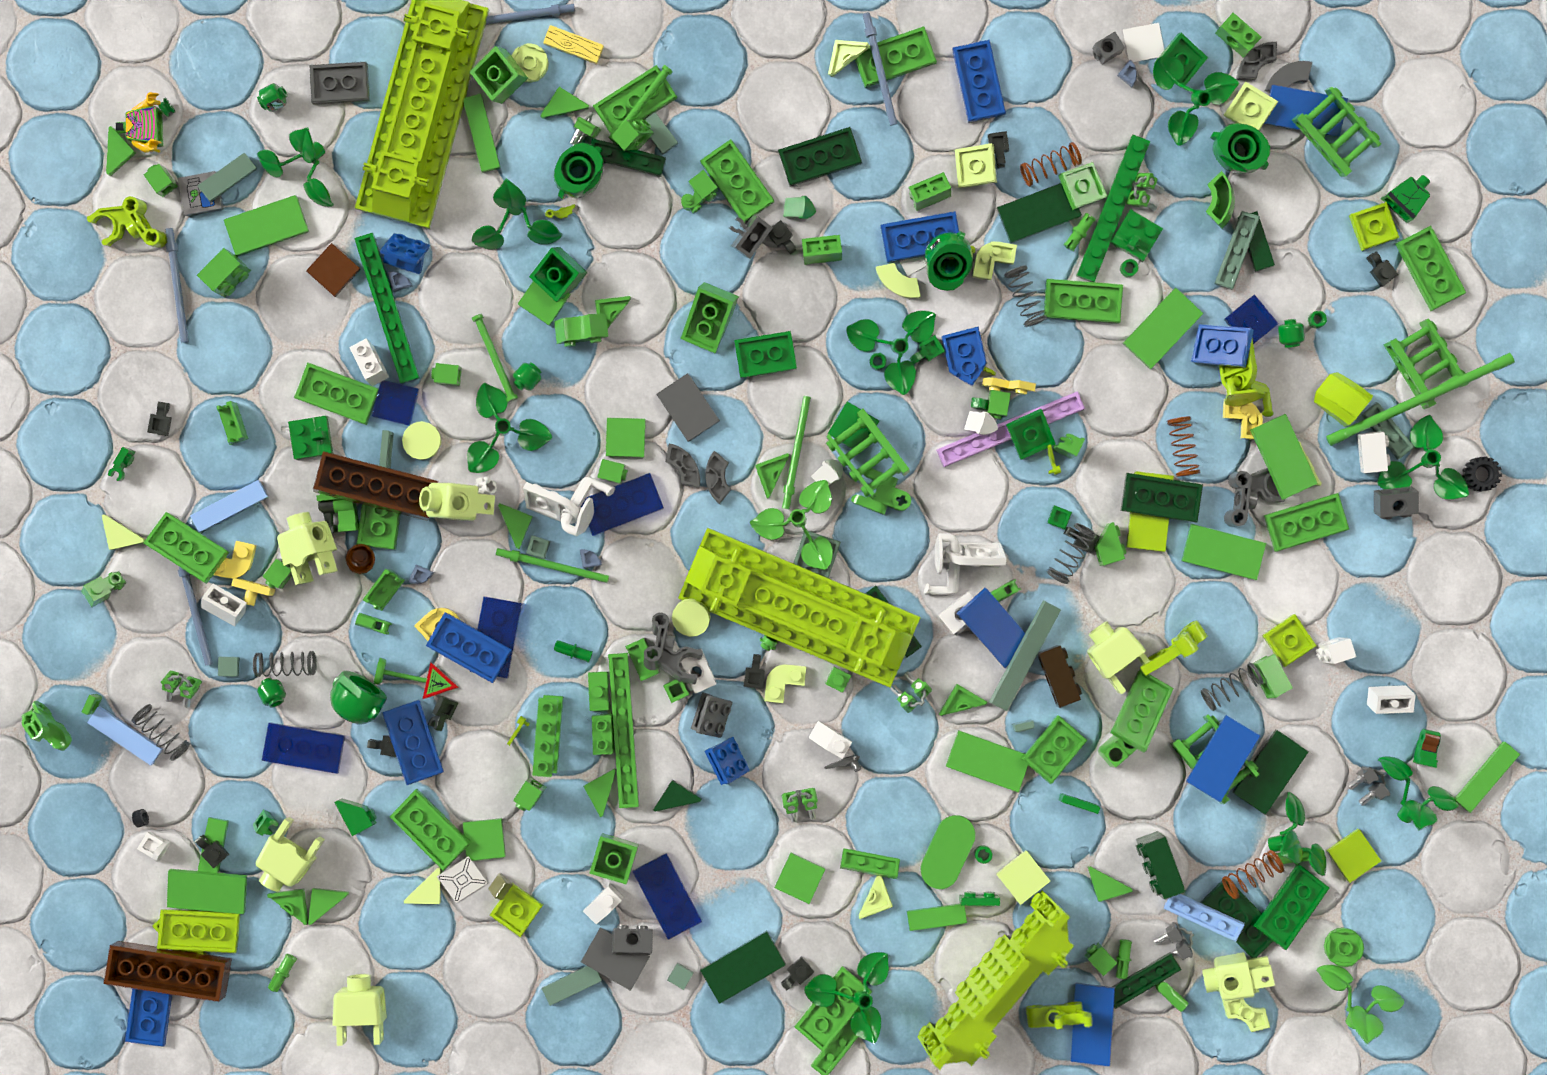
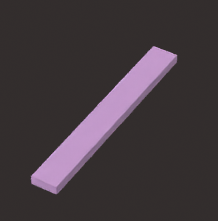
M1078 391L997 424L998 430L991 434L981 435L975 433L937 449L936 451L943 467L1011 440L1006 424L1038 409L1043 410L1048 424L1084 410L1085 407Z

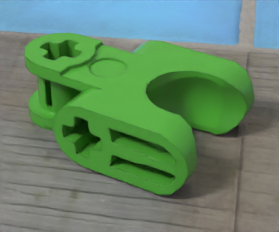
M871 468L863 475L874 481L883 472ZM892 476L876 488V497L874 499L870 496L854 495L851 501L856 505L885 515L887 507L898 511L906 510L911 504V496L907 492L895 488L898 479ZM903 496L906 504L899 506L896 498Z
M34 701L32 703L33 708L21 716L22 726L30 739L40 742L44 738L53 748L60 751L66 750L72 741V737L62 723L55 721L51 711L44 704Z

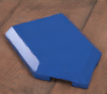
M979 326L941 336L949 373L971 386L974 385L987 364Z

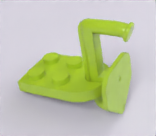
M1252 339L1246 368L1219 365L1221 382L1227 390L1224 403L1237 407L1262 399L1264 409L1262 415L1271 417L1274 415V412L1272 411L1270 389L1265 383L1255 381L1257 364Z

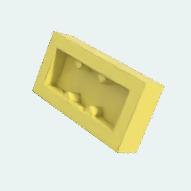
M233 578L231 586L246 589L243 601L251 606L255 605L258 593L274 596L275 589L269 586L240 578Z

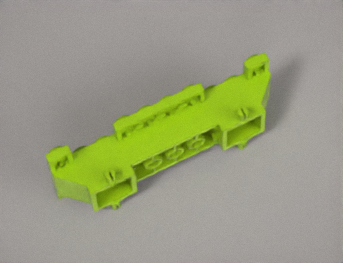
M1043 890L1032 898V902L1029 905L1034 909V912L1027 915L1023 925L1012 933L1011 939L1005 934L995 941L994 947L983 955L977 967L975 966L971 969L966 980L959 983L955 991L959 1000L949 1007L948 1013L937 1021L936 1027L929 1022L920 1029L917 1037L932 1063L939 1070L945 1064L967 1062L972 1066L981 1056L984 1059H988L987 1055L990 1056L988 1048L997 1037L993 1029L1042 972L1049 976L1057 966L1065 968V965L1068 964L1065 957L1074 947L1068 939V919L1070 917Z

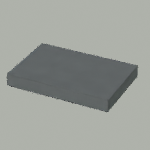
M367 62L309 65L312 104L370 101Z
M688 373L656 394L688 442L720 421Z
M599 928L581 963L631 991L650 956L612 954V934Z

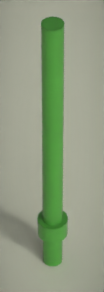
M803 396L787 484L784 485L783 493H785L782 504L783 509H790L791 498L795 493V477L811 400L809 396Z
M500 548L496 550V556L508 558L513 562H525L608 583L609 575L520 554L521 552L516 550L508 551Z

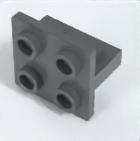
M702 692L691 729L699 734L721 738L731 712L732 701Z

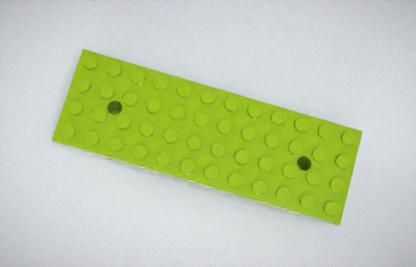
M411 0L408 14H405L403 18L405 26L368 161L363 164L362 170L365 172L355 205L356 210L430 229L462 113L464 98H466L472 75L470 71L475 65L489 8L464 0Z
M708 527L678 597L680 600L695 599L700 603L702 602L711 613L890 688L920 620L918 615Z

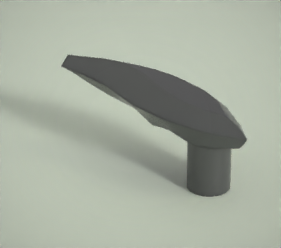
M858 755L845 757L824 767L825 769L851 765L855 772L862 769L858 762L860 758Z

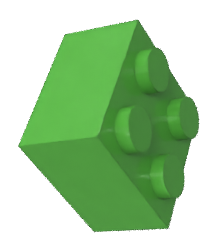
M495 46L470 71V74L491 101L503 104L528 79L509 52L498 46Z
M223 248L197 276L213 292L226 297L235 291V287L240 282H244L248 278V273L251 269L235 254Z
M602 833L589 874L627 884L639 844Z

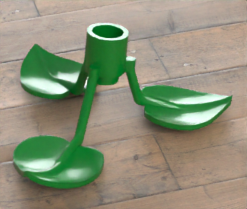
M1158 57L1153 67L1155 83L1164 90H1170L1176 84L1192 93L1191 101L1194 106L1187 109L1186 113L1181 110L1174 112L1168 121V131L1176 145L1181 146L1194 135L1198 128V117L1195 114H1190V112L1199 109V106H1207L1210 103L1215 105L1224 103L1229 99L1235 88L1239 85V82L1231 75L1214 72L1209 74L1204 80L1206 90H1195L1177 81L1182 78L1184 73V66L1179 59L1175 57Z
M308 127L294 130L289 134V141L292 147L297 152H300V154L284 162H279L278 156L270 150L263 149L257 152V157L265 171L277 178L283 175L281 166L303 157L305 162L313 163L307 176L308 182L303 184L307 196L316 204L324 207H332L334 205L325 185L318 179H311L315 168L320 163L318 159L325 154V149L319 142L313 143Z
M506 178L493 195L495 204L506 209L499 229L496 231L490 225L482 226L473 233L471 241L475 245L488 250L500 248L504 243V237L500 233L509 213L514 216L523 213L526 225L530 229L527 232V237L537 244L554 243L562 237V233L553 223L547 220H537L531 225L526 208L524 207L526 204L524 193Z
M915 311L908 314L902 322V328L908 332L904 339L897 338L893 341L878 339L879 327L874 321L869 319H862L848 325L846 332L852 345L861 351L873 350L875 341L891 345V350L898 354L897 363H890L886 367L884 378L891 388L901 395H906L912 388L916 376V370L911 361L905 360L901 362L903 353L909 347L908 337L910 336L913 341L918 343L929 339L934 331L936 314L930 311Z
M483 383L478 390L476 408L478 413L484 418L495 416L497 419L495 423L496 434L490 446L484 441H477L469 446L467 463L468 471L471 473H484L497 465L499 453L492 448L499 436H505L510 431L519 434L518 444L527 451L540 449L552 439V435L547 427L537 420L525 419L521 421L519 431L511 427L507 419L500 418L498 414L503 413L507 408V397L503 391L487 383Z
M1431 415L1420 419L1410 432V442L1415 448H1423L1427 452L1421 457V462L1406 471L1404 464L1401 462L1390 461L1388 471H1380L1377 481L1378 486L1382 489L1410 487L1412 479L1408 475L1409 473L1421 466L1425 468L1435 467V474L1438 479L1434 482L1433 487L1435 493L1440 498L1453 500L1469 495L1468 486L1458 471L1452 468H1445L1439 474L1441 455L1438 451L1432 449H1436L1442 444L1443 433Z
M1385 756L1378 759L1384 770L1392 778L1399 781L1406 780L1403 799L1400 802L1402 807L1397 813L1401 821L1405 823L1413 821L1418 831L1437 822L1436 814L1432 809L1425 806L1429 802L1434 801L1436 807L1445 811H1452L1458 808L1459 804L1455 801V798L1445 789L1437 786H1432L1428 789L1427 792L1430 798L1422 804L1414 800L1406 801L1410 785L1409 777L1413 775L1411 768L1404 761L1395 757Z
M1287 792L1285 809L1293 825L1285 831H1281L1280 835L1269 837V849L1274 852L1280 851V856L1289 859L1293 863H1300L1303 851H1306L1310 854L1309 863L1314 871L1321 876H1325L1327 861L1323 848L1316 843L1312 844L1311 849L1302 848L1296 832L1293 831L1297 825H1304L1305 811L1300 800L1293 793Z
M885 952L870 953L864 956L858 963L857 973L860 977L864 978V991H858L854 996L835 991L837 985L834 978L828 974H820L805 986L804 992L806 997L813 1004L820 1007L832 1005L835 1000L834 994L854 1001L855 1005L860 1007L861 1012H857L852 1016L851 1030L859 1038L875 1044L881 1030V1016L879 1011L872 1007L873 999L868 994L870 991L867 987V981L875 986L882 984L886 980L889 971L888 954Z

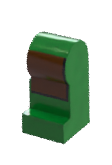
M1427 729L1421 730L1415 749L1414 763L1437 768L1438 760H1436L1441 741L1439 732Z

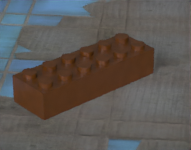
M323 451L313 492L428 521L429 517L426 511L420 507V494L423 488L439 481Z
M117 941L109 947L104 984L219 1002L226 997L232 958L182 950L157 949L156 946Z

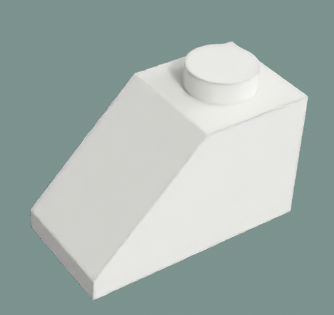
M819 721L808 737L841 759H843L852 743L850 739Z
M610 883L583 912L595 924H598L622 901L624 896Z

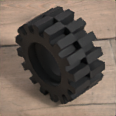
M1487 456L1469 460L1470 462L1465 464L1466 468L1462 470V472H1465L1462 477L1466 479L1465 482L1468 484V488L1481 492L1497 487L1496 483H1500L1499 477H1502V473H1499V470L1502 469L1497 467L1499 463L1497 461L1494 462L1493 458H1488ZM1479 467H1484L1488 471V478L1483 482L1479 481L1475 475Z

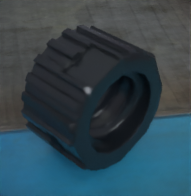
M144 809L136 810L132 813V821L137 828L149 824V816Z

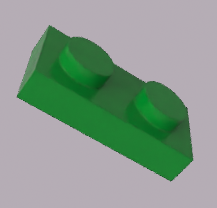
M967 891L964 892V895H959V903L961 906H1000V897L995 895V892H983V895H976V892Z

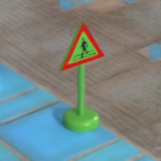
M379 658L374 678V684L377 685L382 683L384 675L426 683L422 699L458 688L455 683L431 662L428 676L423 678L385 670L386 659Z

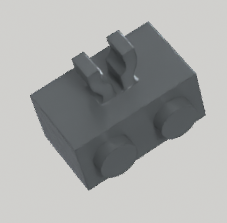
M753 215L746 225L741 218L737 217L735 219L743 230L735 229L733 226L729 227L731 231L739 233L731 246L749 259H751L773 228L756 215Z

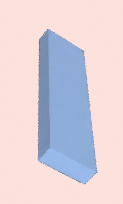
M257 480L190 515L198 532L201 533L268 498V495L261 481Z
M101 706L97 707L87 722L150 766L154 764L163 751L162 747H157L156 743Z
M1182 894L1168 898L1164 905L1165 910L1235 942L1244 927L1243 922Z

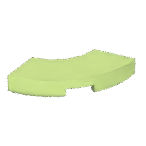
M895 263L875 267L882 284L893 293L904 298L921 297L917 278L903 276L897 270Z

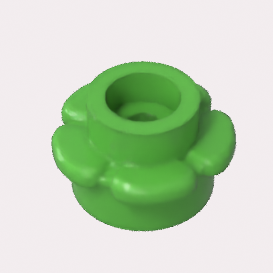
M766 635L760 638L763 649L767 651L776 649L777 640Z

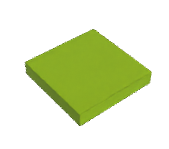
M1387 202L1349 215L1361 251L1399 238Z
M1292 614L1262 635L1283 667L1288 666L1317 646L1295 614Z
M1358 828L1326 850L1349 883L1381 862V859Z
M512 883L513 885L503 900H499L489 916L521 937L543 904Z

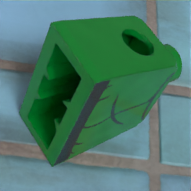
M1421 175L1417 180L1409 177L1385 194L1381 200L1387 202L1388 206L1407 224L1415 219L1430 197V193L1425 189L1430 184V180L1424 175Z

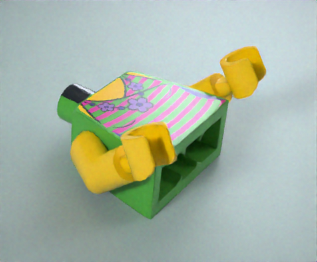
M149 92L144 101L133 107L131 111L126 112V122H116L117 133H126V138L132 142L133 146L145 153L153 151L160 153L157 147H163L162 111L157 106H154L160 105L161 102L156 100L159 93Z

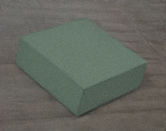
M531 535L526 554L545 559L551 541Z
M218 657V676H239V657Z
M1030 719L1013 723L1012 727L1015 732L1034 729V723Z
M677 962L667 981L684 990L694 972Z

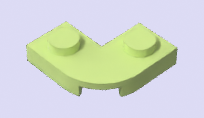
M993 241L982 246L975 258L972 277L992 280L995 262L1014 264L1017 245Z
M784 664L771 670L766 680L764 701L784 703L785 684L804 686L806 666Z

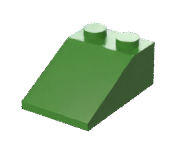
M703 282L697 289L680 339L716 353L733 315L739 296Z

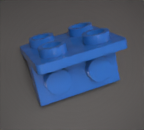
M394 233L381 248L380 253L384 254L383 263L420 274L423 268L424 255L429 250L430 245L421 240H414L403 234Z
M730 737L704 751L721 785H727L750 771L734 737Z

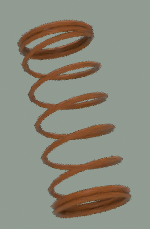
M1074 142L1069 143V150L1061 146L1060 154L1052 150L1050 158L1043 154L1041 163L1035 158L1032 160L1031 166L1027 163H1022L1020 171L1027 186H1033V179L1028 167L1033 172L1036 183H1039L1034 172V160L1040 164L1045 178L1048 179L1043 166V156H1046L1051 162L1055 175L1058 174L1052 161V152L1059 156L1064 170L1067 171L1065 162L1062 159V148L1068 151L1075 167L1076 164L1078 166L1081 165L1082 157L1077 145ZM1073 148L1077 154L1078 160L1074 154Z
M1191 416L1166 421L1169 426H1185L1169 433L1170 436H1188L1173 441L1170 445L1190 446L1178 450L1172 455L1193 456L1178 461L1174 465L1179 467L1195 466L1176 473V477L1200 473V469L1192 470L1200 466L1198 464L1177 465L1198 456L1197 454H1176L1195 447V444H1174L1191 438L1194 434H1171L1191 427L1193 424H1175L1192 420Z
M1269 850L1267 853H1264L1262 860L1255 858L1254 865L1246 863L1245 870L1238 868L1236 875L1229 873L1228 877L1224 876L1222 878L1225 890L1233 899L1239 898V892L1233 881L1229 878L1230 875H1234L1238 879L1243 891L1248 893L1246 885L1238 876L1239 870L1246 873L1253 887L1256 888L1257 886L1254 879L1247 872V865L1253 866L1259 879L1265 883L1264 876L1255 865L1256 860L1263 862L1269 876L1274 878L1272 870L1264 862L1265 855H1267L1271 866L1278 873L1284 872V865L1274 851ZM1225 879L1228 881L1231 890L1227 886Z

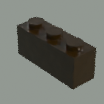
M1056 645L1038 652L1037 656L1056 707L1061 708L1081 700L1080 695L1082 691L1079 684L1074 682L1075 672L1072 666H1068L1066 661L1068 659L1066 649L1062 648L1061 645Z

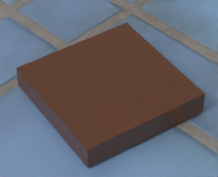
M331 243L306 272L336 297L361 269Z

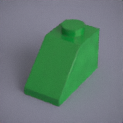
M343 798L334 802L352 836L377 823L375 812L366 805Z

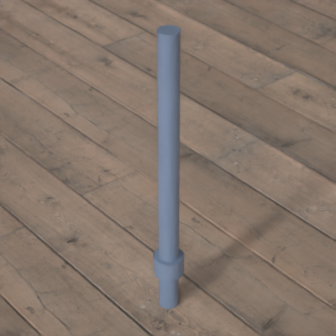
M555 4L548 8L488 16L486 25L548 15L553 17L561 16V13L575 12L574 4L561 6Z
M870 12L862 14L866 27L864 31L866 38L869 39L890 126L897 124L876 40L877 32L872 24Z
M166 228L167 244L165 245L166 252L169 253L181 343L189 342L177 259L178 245L175 243L173 228Z
M179 567L178 574L179 577H182L205 666L210 665L213 662L189 575L191 574Z

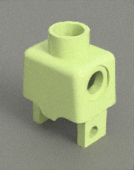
M431 483L429 487H425L421 491L419 503L421 509L426 511L427 516L431 518L474 521L476 513L494 515L495 495L478 494V487L475 485ZM485 503H487L488 508L486 510L484 508Z
M303 512L288 517L287 522L290 530L279 534L277 540L283 565H290L295 585L314 581L308 563L312 560L316 562L319 575L338 571L332 553L337 550L328 523L326 521L312 522L310 512Z
M1104 622L1088 634L1095 644L1088 649L1087 653L1101 676L1108 679L1119 694H1123L1126 690L1114 674L1122 671L1136 658H1138L1142 665L1150 660L1144 653L1146 649L1129 629L1117 627L1113 630L1108 622Z
M291 817L284 819L276 833L269 836L256 860V866L264 871L259 879L260 883L276 892H279L284 884L291 887L301 881L317 859L315 855L325 840L321 836L316 838L307 851L284 837L294 821Z
M1245 952L1220 956L1214 959L1215 968L1202 969L1207 993L1220 991L1223 1000L1255 997L1254 994L1260 992L1259 988L1275 986L1268 956L1246 959ZM1229 977H1234L1233 980H1226ZM1269 977V980L1264 982L1261 978Z
M369 974L350 975L347 977V987H342L334 995L333 1026H336L337 1046H343L347 1041V1026L373 1025L374 1045H380L384 1040L383 1021L387 1018L384 988L382 986H371V975Z

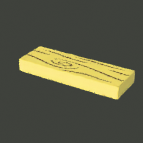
M551 25L543 42L546 46L598 64L604 48L600 43Z

